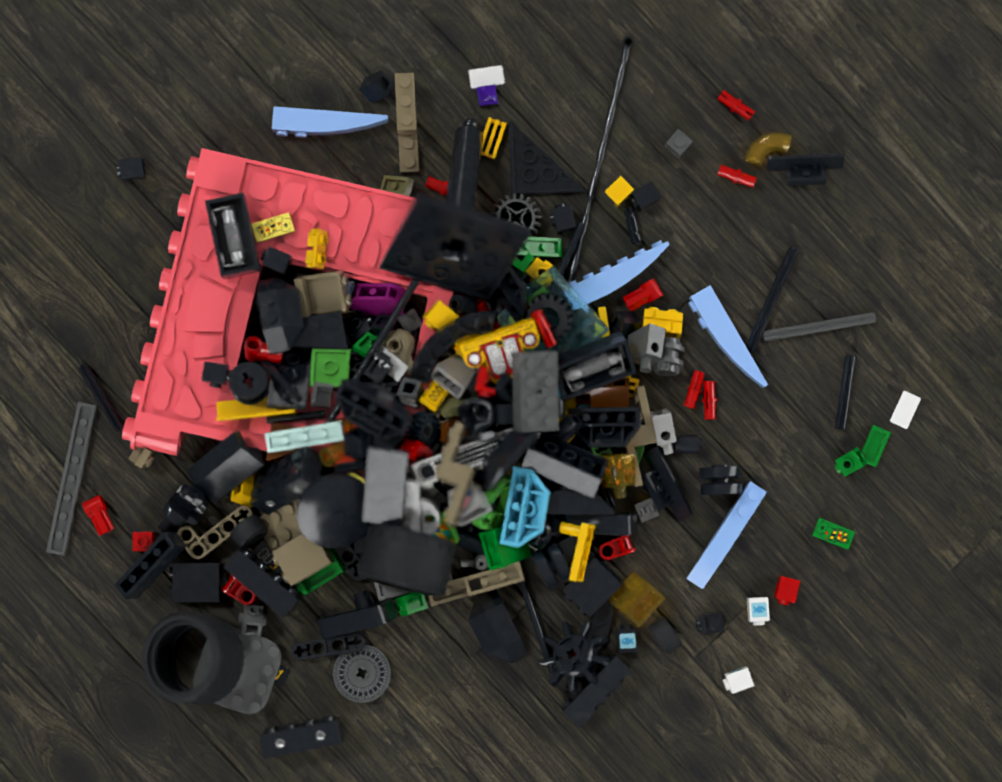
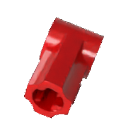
M653 278L622 299L629 311L632 312L642 305L663 296V293Z
M249 337L245 341L244 356L248 361L265 360L281 363L283 353L270 355L267 343L262 342L258 337Z
M100 494L82 503L86 515L91 518L99 536L115 529L106 511L105 501Z

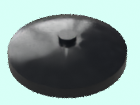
M341 473L325 475L310 483L301 493L296 506V518L303 535L312 543L325 548H340L359 540L372 524V522L362 521L365 484L354 476Z

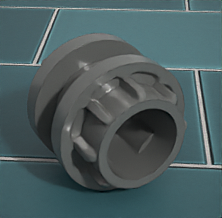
M673 337L664 338L662 357L651 364L655 374L660 376H676L679 374L680 369L684 365L679 356L684 355L685 348L679 339Z

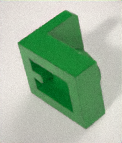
M366 332L353 345V351L365 358L377 336Z
M414 592L395 599L396 610L400 613L401 617L428 608L424 594Z

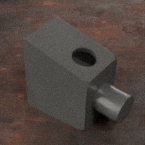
M650 323L628 335V345L634 363L640 365V372H651V364L661 359L665 328Z

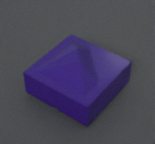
M495 84L476 87L479 107L498 104Z

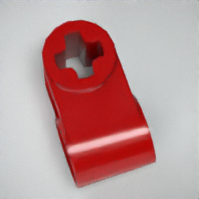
M621 535L601 544L597 552L601 559L611 560L635 552L636 548L632 546L629 538L630 535ZM605 546H609L612 549L609 557H605L602 554V549Z
M231 574V578L226 585L221 587L224 593L241 604L254 605L259 600V597L251 592L252 599L247 602L245 594L250 590Z

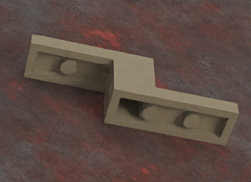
M395 73L400 174L419 173L414 73Z
M644 386L636 387V392H633L635 404L639 403V407H641V422H643V425L625 447L626 453L623 454L626 465H630L631 458L633 459L631 463L633 466L629 467H632V473L634 472V474L631 476L629 473L628 479L631 484L633 483L634 487L643 485L635 447L657 442Z
M456 422L455 426L450 428L448 434L450 440L448 445L444 446L441 464L438 463L435 470L439 482L457 487L451 495L452 504L450 507H447L444 515L446 523L455 528L475 474L472 467L454 462L466 430L464 424Z
M516 562L503 568L479 572L448 581L444 595L441 597L428 596L432 607L524 581L520 563Z

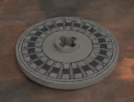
M366 645L359 652L340 654L334 665L333 679L336 688L345 698L353 702L366 703L379 698L386 691L391 679V667L388 659L379 649ZM360 668L367 670L364 679L357 676Z

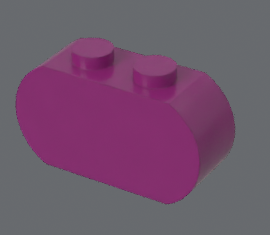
M357 283L352 292L350 308L353 311L358 310V313L362 312L366 316H377L378 314L391 315L406 290L393 283Z

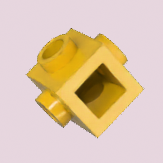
M538 257L525 271V274L530 278L529 282L537 288L545 285L549 287L555 279L553 276L555 274L554 266L547 260L543 262ZM544 272L545 275L540 276L538 273Z

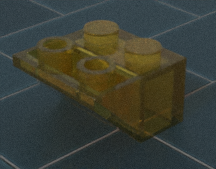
M632 572L623 585L607 601L633 625L640 627L663 602L665 597L652 585Z

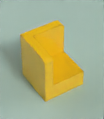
M620 176L605 190V193L615 203L614 205L618 207L631 195L634 189Z

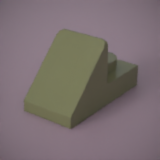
M384 175L380 190L410 196L414 180L408 177Z

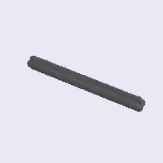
M874 312L767 330L763 332L764 341H771L876 322V315Z

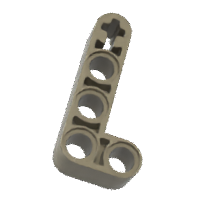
M240 506L203 536H200L190 526L180 528L177 534L187 545L185 548L187 552L195 559H202L231 537V532L225 529L226 522L232 521L235 527L238 521L233 516L239 518L243 510L249 511L247 514L249 517L254 515V511L248 506ZM185 530H190L192 533V537L188 541L183 538ZM212 533H216L219 536V541L216 544L210 541ZM197 545H201L204 549L203 554L200 556L196 555L194 551Z

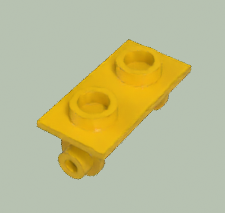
M317 228L311 229L308 232L307 246L313 247V250L306 251L305 264H307V268L315 267L324 270L328 231Z

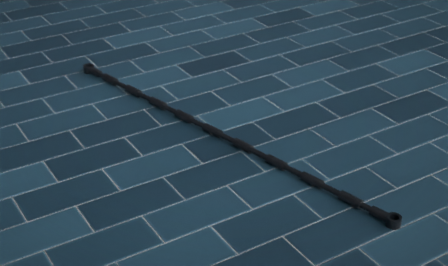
M630 36L625 37L622 42L623 50L620 58V69L617 71L612 102L609 105L605 120L606 126L603 139L600 142L596 157L597 163L594 176L591 179L587 194L586 209L581 219V222L586 225L577 243L576 250L573 252L568 283L573 281L574 274L577 272L581 255L580 249L583 237L587 231L590 218L589 212L592 200L596 194L599 181L597 179L601 163L604 161L607 148L606 142L610 126L613 124L616 111L615 105L625 74V64L628 62L630 49L634 45V39ZM630 40L632 44L627 46L625 41ZM555 340V341H556V345H555V346H559L560 340H559V341Z

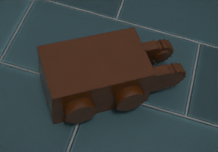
M622 378L584 393L590 395L576 396L575 401L579 404H590L591 407L596 408L629 407V378Z

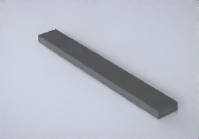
M78 402L49 535L47 553L62 556L67 554L97 413V405Z

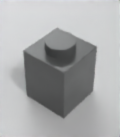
M678 129L664 147L679 159L693 141Z

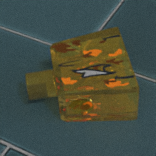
M607 454L600 456L610 460L601 479L603 487L614 488L615 498H625V487L635 484V454Z

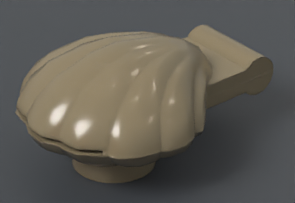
M391 330L383 341L382 346L408 366V369L402 376L407 377L410 375L414 363L412 356L415 349V339L407 330Z

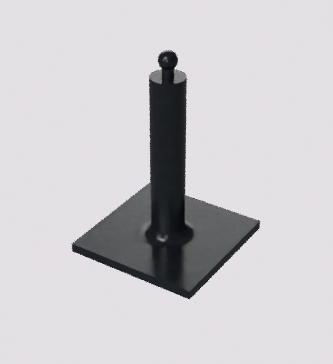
M466 119L463 126L455 132L446 202L417 193L380 261L379 269L489 301L530 237L531 228L474 211L483 134L478 129V123L475 119Z

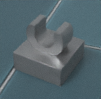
M652 498L634 505L641 523L659 516Z

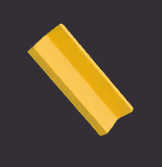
M268 397L253 405L242 404L237 400L216 402L218 414L216 421L294 414L297 411L296 409L267 408Z

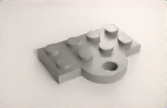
M406 479L403 524L401 527L431 535L440 524V511L431 500L421 498L420 479ZM432 514L436 520L430 522L425 518V515Z

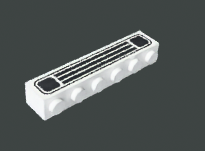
M512 427V428H509V429L504 430V431L507 433L508 431H515V430H513V427ZM504 431L496 433V437L493 439L476 441L459 447L454 462L472 468L476 467L477 470L482 469V460L485 458L484 453L489 447H494L499 442L497 438ZM442 454L409 466L412 478L420 479V488L422 487L423 490L434 487V482L439 481L435 470L438 463L441 464Z

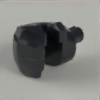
M182 484L163 507V513L166 518L158 526L160 531L169 532L174 525L179 527H185L189 524L196 526L199 523L198 515L200 513L203 514L209 505L208 500L205 498L206 495L193 486Z

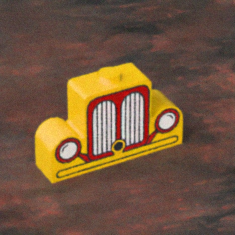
M530 317L457 344L466 365L471 368H477L484 361L485 366L488 368L490 379L495 383L499 380L502 372L509 373L512 377V352L523 351V347H535L539 342V335L535 322Z

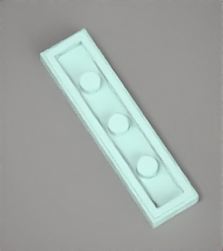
M341 420L265 433L268 453L344 441V430Z

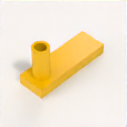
M566 522L560 524V533L578 537L569 577L571 581L583 582L595 525L581 523V526Z

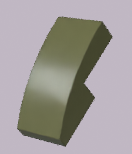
M462 395L459 400L455 397L443 400L437 410L442 416L447 418L458 416V406L465 400L473 397Z

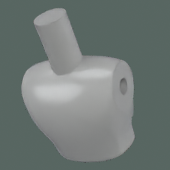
M478 555L474 560L461 559V567H473L480 571L489 570L485 555Z

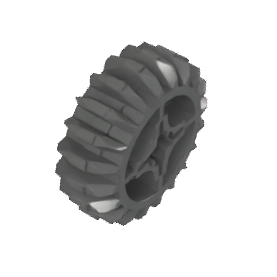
M513 193V199L511 200L508 195H505L506 202L501 198L499 199L501 206L494 204L497 212L491 211L492 216L500 219L502 211L505 210L509 217L508 222H511L513 219L512 215L515 217L521 215V218H519L520 224L516 221L512 223L524 227L526 226L523 218L530 212L532 222L529 228H531L532 233H538V230L534 227H541V223L536 222V220H541L542 216L535 215L540 212V209L536 208L533 210L536 202L529 204L530 197L523 201V194H520V198L516 199V193ZM521 205L525 208L520 211H514L509 206Z

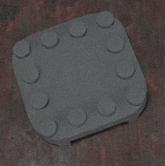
M234 627L235 631L239 634L244 648L243 672L233 691L225 698L215 702V704L241 713L253 714L264 708L269 701L283 656L280 647L272 639L262 636L241 635V629ZM208 639L206 640L194 675V688L198 687L205 680L212 665V650Z

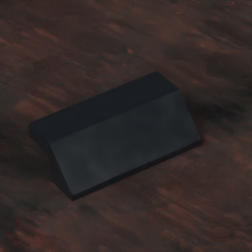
M234 431L187 470L194 487L203 492L212 501L218 502L265 466L259 448H247L241 432Z

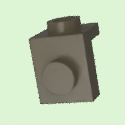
M137 447L131 453L129 460L134 462L136 466L145 469L152 464L155 452Z

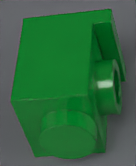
M857 446L835 460V469L839 474L843 473L846 477L864 467L867 461ZM845 461H849L851 467H848Z

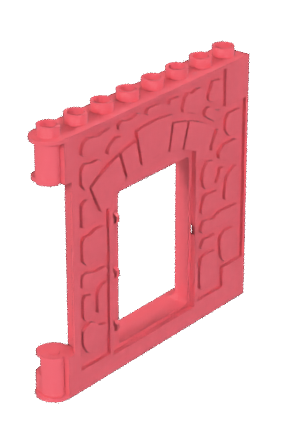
M202 148L200 157L191 156L188 163L186 178L194 180L191 194L182 193L179 200L177 215L185 218L181 232L173 230L169 240L168 252L176 255L172 269L164 268L160 277L159 290L166 291L163 306L155 305L152 310L150 327L156 328L157 332L154 344L146 342L142 350L141 365L148 366L145 381L137 379L134 384L131 401L139 403L136 418L127 417L122 432V439L130 441V448L132 450L140 447L178 456L183 446L185 432L223 441L234 431H240L247 447L268 451L265 433L271 432L272 423L267 424V417L216 421V418H218L216 402L236 400V398L232 394L229 382H227V385H222L221 388L210 387L208 382L201 381L204 361L229 365L230 370H233L240 364L255 303L254 298L257 295L258 281L262 274L261 271L229 279L221 277L205 200L243 192L246 195L252 224L288 212L290 213L295 232L260 243L257 242L255 236L262 270L263 261H261V256L264 250H268L270 246L291 255V266L321 273L343 270L347 278L354 279L355 281L364 283H393L406 290L412 278L379 269V265L409 210L414 197ZM319 228L328 231L324 270L315 267L307 268V264H305L306 251L313 250V247L307 246L308 232L311 229ZM233 235L232 239L236 240L237 235ZM420 281L413 294L428 299L425 309L426 313L437 299L449 308V301L454 296L455 291ZM424 318L414 361L422 346L437 331L435 328L432 331L424 324L426 321ZM431 378L430 383H422L425 391L433 382ZM246 379L245 381L249 389L253 388L250 379ZM309 386L307 410H296L297 413L325 410L326 418L277 424L304 427L325 423L338 402L335 398L337 391L332 390L330 409L312 407L310 403L313 387ZM422 403L419 409L403 405L412 419L413 414L420 411L427 412L428 408ZM341 410L335 421L342 420L345 434L357 426L347 421ZM344 441L308 446L324 456L323 465L333 467L335 464L355 461L352 457L345 455ZM412 460L408 461L407 472L410 475L411 472L409 470V466H411L415 462ZM365 470L356 471L361 473V478L365 480Z

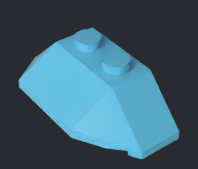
M513 467L500 544L520 547L544 531L550 492L532 469Z

